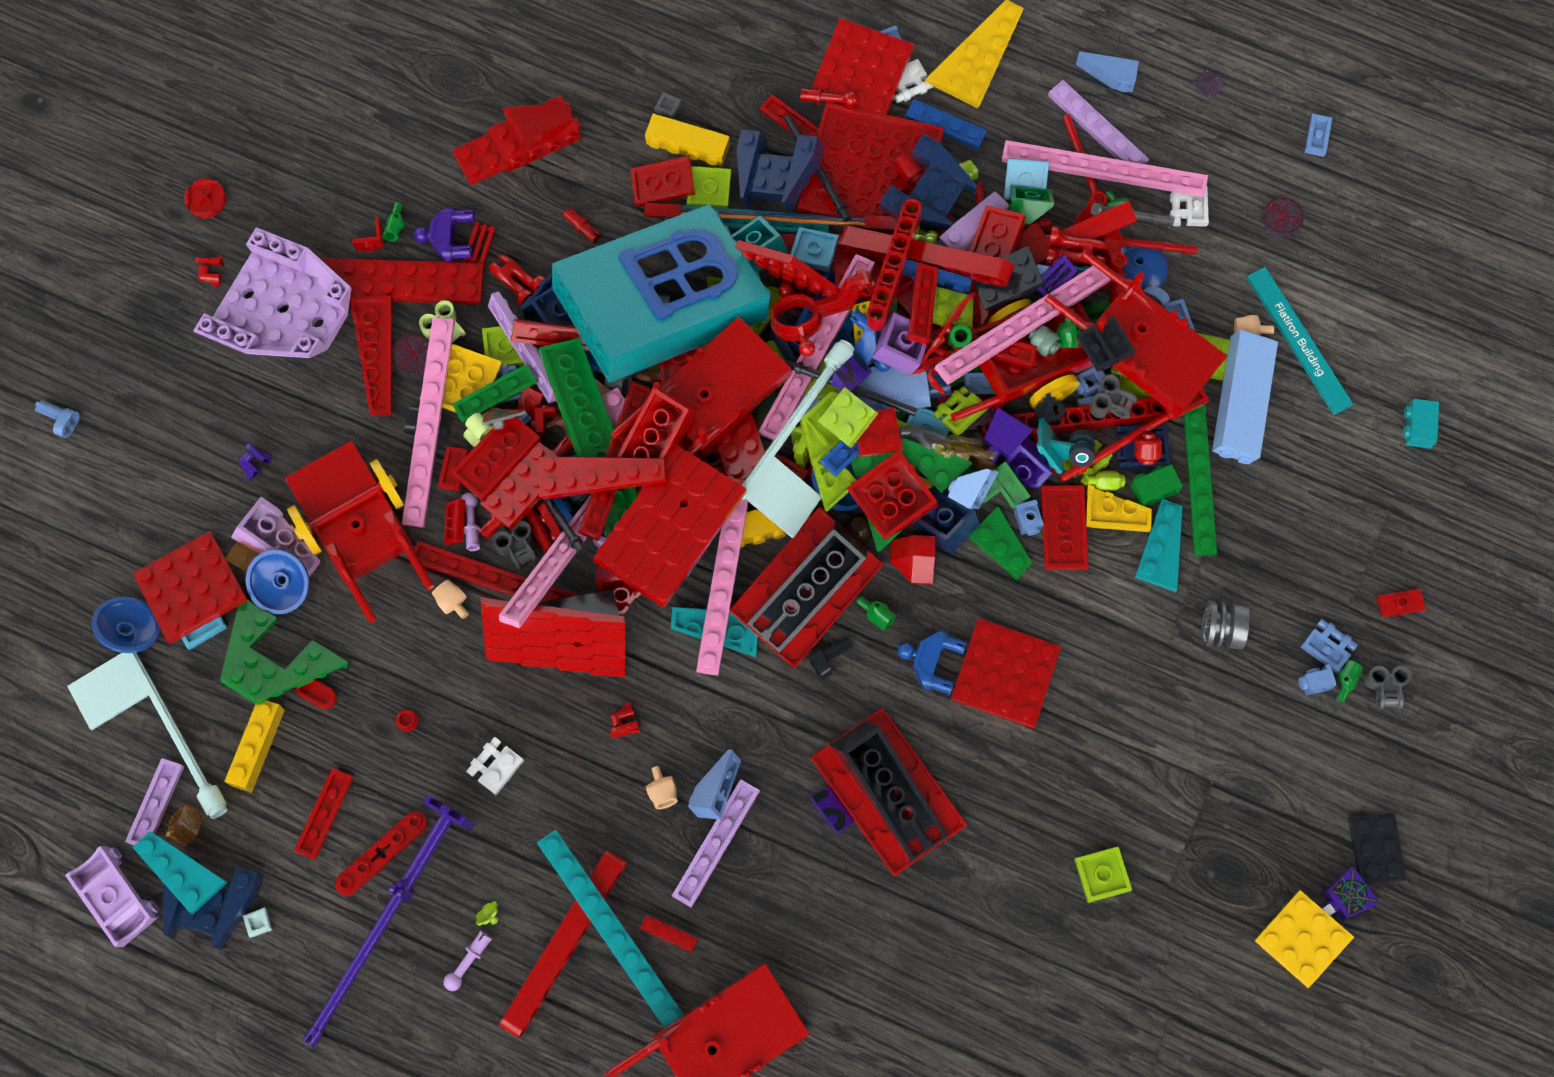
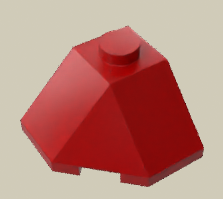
M912 535L892 540L890 563L911 584L933 585L935 536Z
M595 567L598 592L613 590L619 615L625 614L629 609V605L641 593L604 568Z

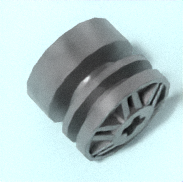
M1209 600L1202 619L1204 645L1211 646L1214 641V645L1220 647L1225 638L1227 648L1244 649L1249 631L1250 615L1248 605L1231 603L1228 612H1226L1225 602L1220 601L1217 606L1216 601Z

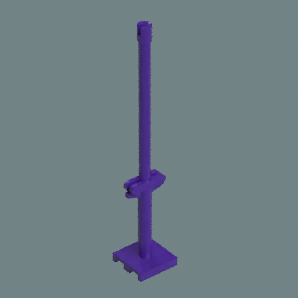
M430 796L426 797L423 803L441 814L402 879L397 884H392L389 888V892L393 894L315 1023L306 1033L302 1040L303 1042L308 1043L310 1041L308 1045L315 1047L323 1034L322 1031L403 899L409 901L412 898L413 892L411 890L452 821L470 831L474 827L475 822L444 805L442 802Z

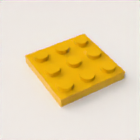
M452 344L442 408L456 413L452 404L496 381L503 363Z
M1299 890L1259 934L1255 942L1309 988L1351 942L1354 936Z

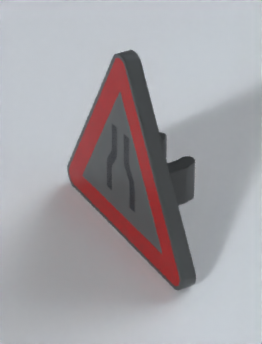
M488 409L482 423L483 425L493 423L494 429H503L504 420L524 415L526 410Z

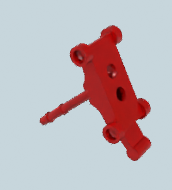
M1096 191L1091 195L1089 204L1082 213L1077 215L1074 225L1095 216L1091 213V207L1094 203H1100L1102 206H1105L1107 197L1103 192ZM1117 230L1098 238L1097 240L1108 243L1109 248L1108 250L1093 248L1092 255L1107 258L1105 264L1125 279L1123 268L1127 264V257L1122 253L1121 247H1138L1161 250L1163 252H1180L1183 254H1197L1198 248L1188 244L1182 245L1167 243L1166 241L1157 242L1122 237L1120 231ZM1111 280L1098 289L1104 291L1110 286L1111 295L1108 298L1110 304L1123 291L1122 287Z

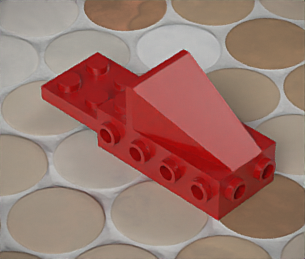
M561 96L551 98L542 105L503 108L506 121L494 124L488 129V134L453 149L452 152L469 185L472 186L502 171L512 172L581 140L579 133L581 125L577 118L573 119L571 115L573 111L568 101L564 102Z

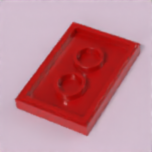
M690 156L631 168L636 207L645 206V203H660L696 195Z

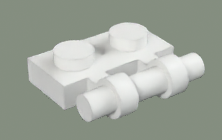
M918 59L907 64L897 89L899 94L894 97L897 103L903 100L905 102L911 100L912 96L919 93L922 95L927 93L928 89L933 88L932 85L923 82L927 78V74ZM915 85V87L907 89V87Z
M1207 186L1204 197L1177 192L1170 194V202L1172 203L1170 215L1174 216L1173 226H1180L1182 218H1186V226L1208 225ZM1180 202H1186V209H1180Z
M496 737L490 743L487 742L482 753L477 759L474 758L471 761V766L466 771L473 777L479 770L483 775L479 778L478 782L495 795L498 794L524 762L523 758L507 746L501 753L496 750L501 743ZM492 755L496 759L487 768L483 764Z

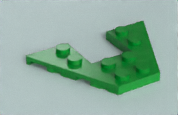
M901 438L903 450L900 452L909 464L912 462L940 493L972 464V462L936 449L931 448L930 450L921 444ZM896 452L859 457L858 454L851 461L856 480ZM868 519L878 552L901 532L899 531L884 540Z
M248 600L237 608L221 674V682L258 705L271 697L284 694L286 690L302 687L313 682L316 678L326 677L330 672L342 667L344 669L348 667L346 660L314 640L302 650L286 669L253 650L252 648L277 623V617L262 610L255 603Z

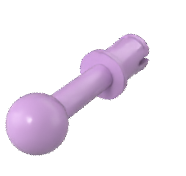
M468 492L461 497V499L465 500L467 526L464 527L466 548L469 551H476L480 549L478 534L480 527L475 524L474 512L478 499L475 494Z
M480 930L470 947L467 946L465 948L468 953L457 969L445 976L443 983L447 990H458L462 984L461 977L475 958L481 959V953L492 940L484 931Z

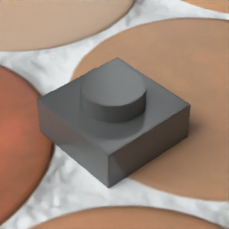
M663 92L654 111L673 119L681 105V99Z

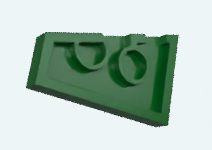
M998 506L969 536L970 540L1016 580L1032 565L1030 558Z

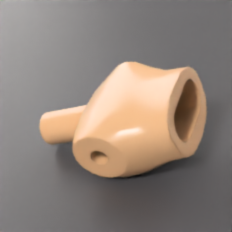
M1257 315L1235 318L1234 333L1241 329L1259 336L1261 334H1274V326L1261 325Z
M450 580L444 581L432 592L438 606L445 614L455 610L462 619L468 616L469 613L461 605L467 596Z
M653 767L651 770L655 781L646 786L650 800L656 809H664L676 804L678 801L677 787L673 777H663L660 767Z

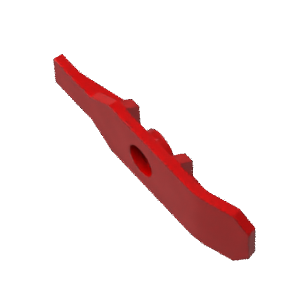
M974 292L966 296L954 307L923 355L921 363H924L928 356L946 340L943 335H948L954 326L953 320L958 321L960 319V315L967 303L975 296Z

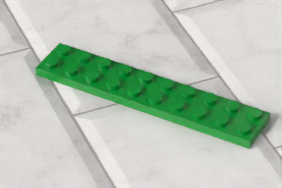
M580 338L540 347L539 354L576 456L604 458L612 437L610 433L614 430ZM635 487L617 489L603 529L606 539L638 497Z

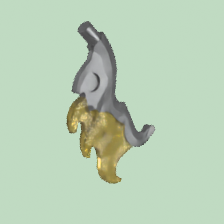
M914 427L899 429L900 437H913L922 446L930 450L931 448L935 449V452L943 457L950 458L951 454L956 457L968 460L970 455L980 459H992L995 456V452L988 453L981 448L983 438L979 432H974L973 438L955 435L945 437L926 429Z

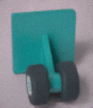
M1044 418L1039 419L1037 449L1041 455L1044 454L1050 467L1054 468L1058 474L1063 473V461L1066 459H1070L1071 463L1080 467L1093 463L1095 460V436L1092 432L1079 429L1070 435L1069 442H1062Z

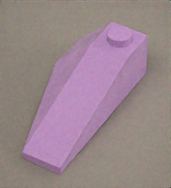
M994 191L939 237L938 242L941 246L969 251L986 205L1008 210L1010 205Z
M263 497L259 498L232 535L233 539L257 554L272 549H282L293 553L303 562L309 577L321 562L316 555H313L307 544L298 538L294 527L289 525L283 518V513Z

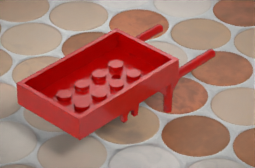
M1086 251L1082 258L1123 288V291L1095 323L1098 331L1102 332L1107 319L1115 316L1136 351L1135 355L1113 367L1179 417L1227 358V355L1187 326L1188 319L1186 317L1180 319L1177 316V310L1174 309L1169 312L1145 294L1140 286L1144 279L1142 272H1139L1134 280L1124 279L1090 252ZM1051 294L1045 299L1048 304L1082 330L1094 325L1093 323L1086 322Z
M738 317L703 349H697V353L693 357H688L686 364L662 386L659 382H654L653 387L679 396L698 408L683 438L691 445L686 451L693 455L699 452L703 456L791 376V367ZM707 394L708 397L702 398L701 395ZM644 404L610 433L615 440L635 423Z
M762 963L652 1036L653 1041L604 1072V1075L606 1077H616L659 1048L676 1077H750L752 1073L762 1069L763 1065L810 1034L766 964ZM710 1046H715V1053L709 1054L708 1048Z

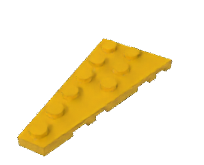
M1005 0L924 82L978 109L1024 8L1009 0Z

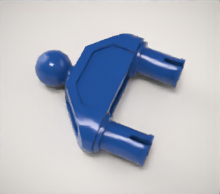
M857 309L852 314L853 316L850 317V320L858 325L864 334L854 347L853 355L855 353L858 354L867 366L875 362V367L878 371L886 372L891 366L872 358L881 331L871 330L867 325V316Z
M942 630L921 641L918 650L914 649L910 643L905 642L899 645L897 652L902 659L915 658L913 669L922 689L927 691L934 689L950 695L954 682L936 677L934 670L941 649L944 650L945 648L963 655L967 641L948 636L949 634Z

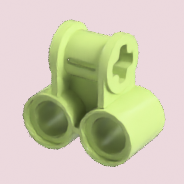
M441 301L436 305L435 316L433 314H425L419 320L421 331L427 339H430L431 329H426V327L432 324L433 317L453 319L455 321L452 343L460 336L466 335L461 326L456 322V312L449 301ZM450 311L448 315H442L443 312Z
M477 412L465 423L468 429L464 432L463 436L473 447L494 427L493 423L483 425L482 421L485 413L481 415Z

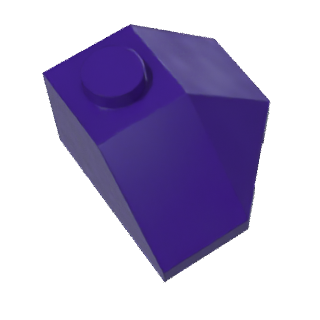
M1029 437L1005 460L1021 483L1031 488H1039L1053 473L1044 454L1041 455L1039 453L1037 444Z

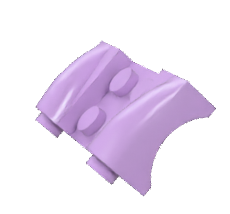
M99 846L90 859L78 868L68 872L65 876L115 947H124L159 918V908L151 900H142L118 867L122 864L120 852L114 847Z

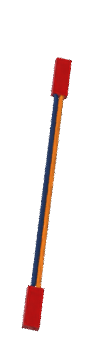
M645 203L644 216L645 218L671 219L695 209L682 208L678 204ZM714 210L723 219L754 220L761 215L766 221L865 227V230L894 231L898 221L892 216L865 215L864 218H851L848 222H844L842 217Z

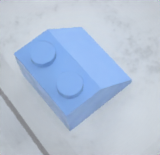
M984 469L958 477L957 480L954 479L948 488V491H950L948 497L969 509H979L999 471Z

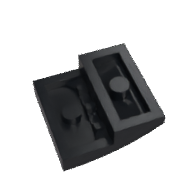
M1115 316L1107 319L1102 332H1099L1094 324L1075 335L1097 372L1114 366L1136 354Z

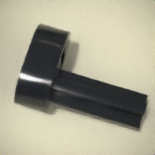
M1048 393L1042 402L1037 405L1035 418L1038 421L1044 418L1047 423L1060 421L1064 416L1065 406L1062 402L1056 400L1055 397H1051V393ZM1053 407H1056V410H1058V415L1054 414Z
M411 405L404 427L405 434L415 435L419 413L418 406ZM440 425L438 437L447 439L450 427Z
M845 637L822 650L817 648L809 652L807 656L816 674L823 680L832 675L827 661L852 649L853 646L850 639Z

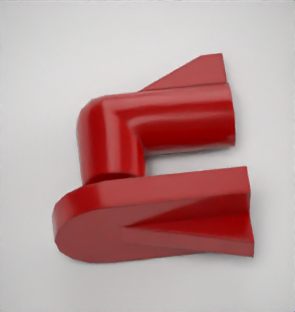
M222 256L195 258V263L199 265L224 267ZM199 266V280L209 282L215 287L220 288L221 274L208 273V266Z
M630 702L619 711L611 714L610 719L613 729L610 730V736L612 738L640 733L636 721L622 724V720L634 717Z

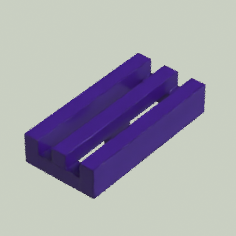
M1061 255L1041 275L1043 281H1045L1064 262L1044 283L1045 285L1037 288V291L1043 297L1065 284L1078 271L1065 255ZM1069 267L1070 270L1046 292L1045 290Z

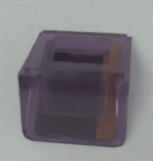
M1206 70L1193 81L1194 85L1209 98H1212L1224 88L1222 76Z

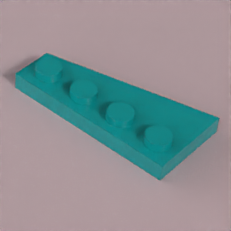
M1161 499L1135 578L1173 592L1177 591L1182 505Z
M672 607L671 630L702 640L707 610ZM729 612L723 647L756 657L758 636L735 615Z
M151 831L133 846V849L190 914L198 911L228 883Z

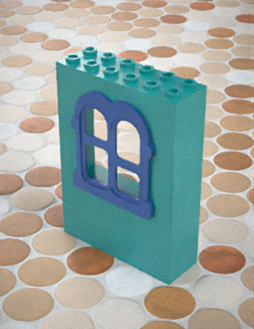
M710 204L552 263V289L609 383L710 343L738 317L749 327L765 321L769 310V299L771 298L768 287H764L758 272L754 271L750 266V261L742 257V252L735 248L738 242L733 240L728 227L723 225L719 213L714 211ZM692 240L703 243L707 249L706 255L691 263L685 261L677 248L678 245ZM664 250L669 251L678 264V268L653 278L646 277L638 264V260ZM704 266H715L722 271L723 279L720 283L699 292H694L684 277V274ZM674 279L683 290L685 297L669 304H664L654 290V286Z

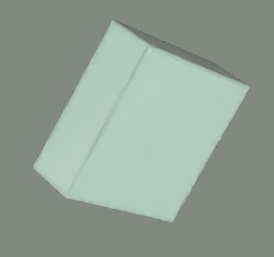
M266 908L243 915L250 938L272 930Z

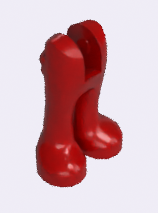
M1052 226L1051 246L1080 248L1082 252L1049 247L1046 266H1051L1061 255H1065L1071 262L1090 264L1082 258L1083 254L1086 251L1092 254L1093 248L1108 250L1109 245L1097 239L1067 236L1062 233L1059 227ZM1095 256L1104 264L1106 263L1107 258Z
M501 254L498 256V259L504 266L500 268L496 263L492 262L489 269L498 280L518 297L517 303L522 306L528 297L532 296L539 288V284L546 277L542 275L536 278L532 277L512 258ZM513 276L520 279L530 290L521 286L513 279Z

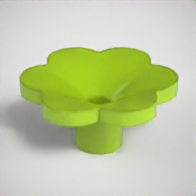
M494 901L491 904L487 903L484 905L482 910L476 915V924L478 926L488 924L489 922L494 925L498 922L499 918L496 916L498 903Z

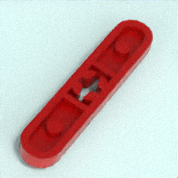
M415 811L405 816L337 877L335 881L337 892L343 896H351L362 888L427 829L428 821L425 815ZM386 848H388L385 852L386 857L384 859L379 857L374 862H372V860L378 856V849L385 850Z

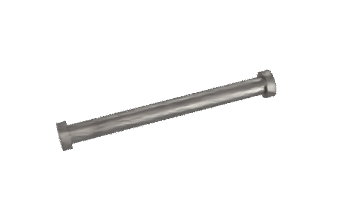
M1094 203L1091 207V213L1096 216L1112 207ZM1134 211L1137 220L1160 223L1166 227H1171L1174 224V216L1170 214L1163 216Z

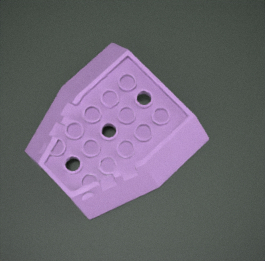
M256 227L246 243L252 252L213 317L203 314L193 331L245 354L311 358L328 350L348 316L351 287L307 247ZM254 292L253 297L245 299L247 293ZM283 306H289L286 312L280 313V309ZM318 320H324L320 327H314Z

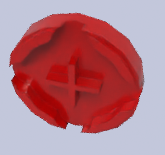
M204 178L193 182V185L187 188L184 199L185 205L193 215L200 218H209L222 211L227 197L225 190L217 181Z

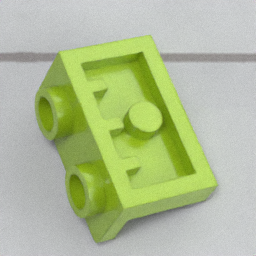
M798 426L791 432L792 444L794 445L793 452H795L793 459L796 460L797 465L805 469L810 456L802 428Z

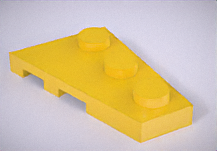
M1090 484L1087 485L1086 527L1150 532L1152 509L1130 500H1123L1113 496L1114 494L1098 490Z

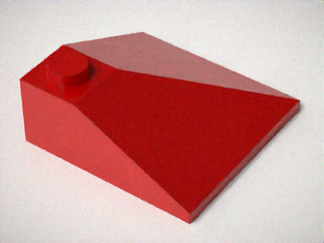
M900 450L847 487V490L884 540L919 520L938 506L937 500Z

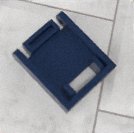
M1141 426L1116 427L1117 434H1124L1116 435V441ZM1158 426L1149 431L1162 439L1163 454L1161 459L1156 461V464L1145 465L1139 463V460L1134 457V441L1117 450V458L1121 462L1118 463V469H1154L1160 465L1165 467L1170 465L1167 426Z

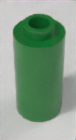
M965 325L955 326L947 337L949 346L955 350H961L967 346L972 339L971 330ZM956 335L961 336V342L956 341Z

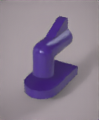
M249 442L245 445L262 462L266 464L271 462L269 459L272 456L258 450ZM246 451L240 458L239 464L244 468L247 479L251 481L259 474L260 470L251 463L255 456Z

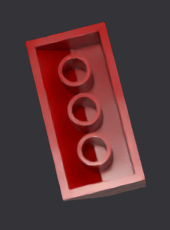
M653 387L616 458L664 459L675 444L679 446L698 408L679 396Z

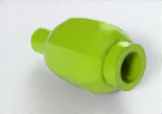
M1101 471L1096 473L1095 476H1086L1085 482L1086 484L1094 485L1100 490L1114 491L1124 487L1125 476L1117 471Z

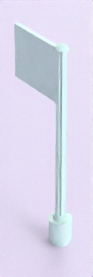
M845 340L835 343L824 359L826 368L742 484L743 487L747 488L742 500L746 499L791 538L795 537L820 501L821 496L774 456L832 374L853 356L854 347Z
M137 652L121 653L67 686L90 730H94L149 696L200 788L197 798L206 815H210L211 819H215L227 812V803L218 786L208 784Z

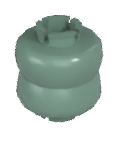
M1045 325L1033 330L1028 337L1031 339L1029 344L1037 346L1036 350L1045 357L1050 353L1054 355L1061 345L1058 343L1060 336L1052 332Z

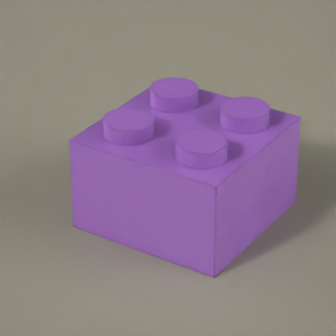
M893 312L888 318L885 328L881 330L872 358L910 376L920 366L927 345L907 340L909 319Z

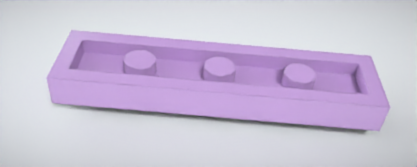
M161 758L126 838V843L135 845L149 831L156 834L184 769L183 765Z

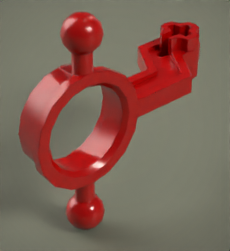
M864 269L857 270L854 276L845 279L837 295L817 301L804 294H794V288L789 283L781 284L778 288V295L781 299L774 304L772 309V331L778 338L784 341H800L799 352L805 357H810L815 352V344L808 340V338L820 330L823 317L853 309L859 295L864 297L872 295L876 285L870 271H865ZM803 307L814 313L807 322L801 325L786 326L778 322L780 316L791 308Z

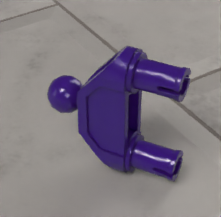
M446 207L430 221V231L425 227H419L414 232V239L419 243H426L430 240L434 250L446 262H451L454 258H472L471 245H453L455 224L457 222H475L474 209L456 210L454 207Z

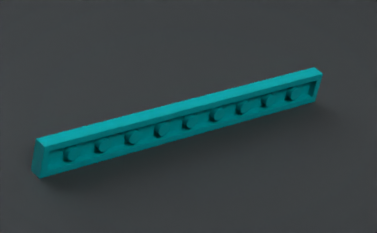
M554 830L537 842L664 1028L682 1017L684 1014L558 832Z

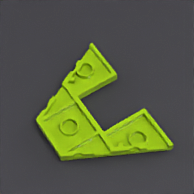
M833 391L827 394L800 419L826 512L849 492L847 487L857 481L846 468L834 477L820 463L830 450L841 441L818 422L839 395ZM897 420L899 429L906 427L918 428L917 426H911Z

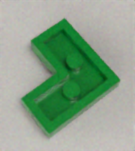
M1004 462L995 469L999 473L988 491L983 504L1001 492L1014 509L1016 505L1021 504L1031 495L1009 464Z

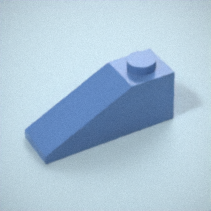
M1079 51L1076 61L1078 67L1112 89L1120 92L1133 91L1139 61Z
M727 750L695 786L693 794L689 799L688 807L698 818L721 820L741 764V760L733 750Z

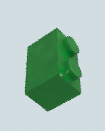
M1172 464L1166 467L1160 465L1154 468L1152 473L1147 475L1141 473L1133 478L1130 489L1138 504L1148 507L1161 501V499H1167L1180 493L1183 485Z

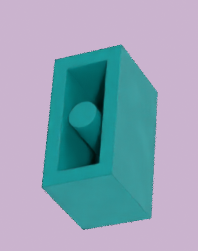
M1413 399L1405 407L1404 418H1407V425L1404 427L1403 437L1406 438V446L1431 449L1435 445L1438 437L1439 402Z

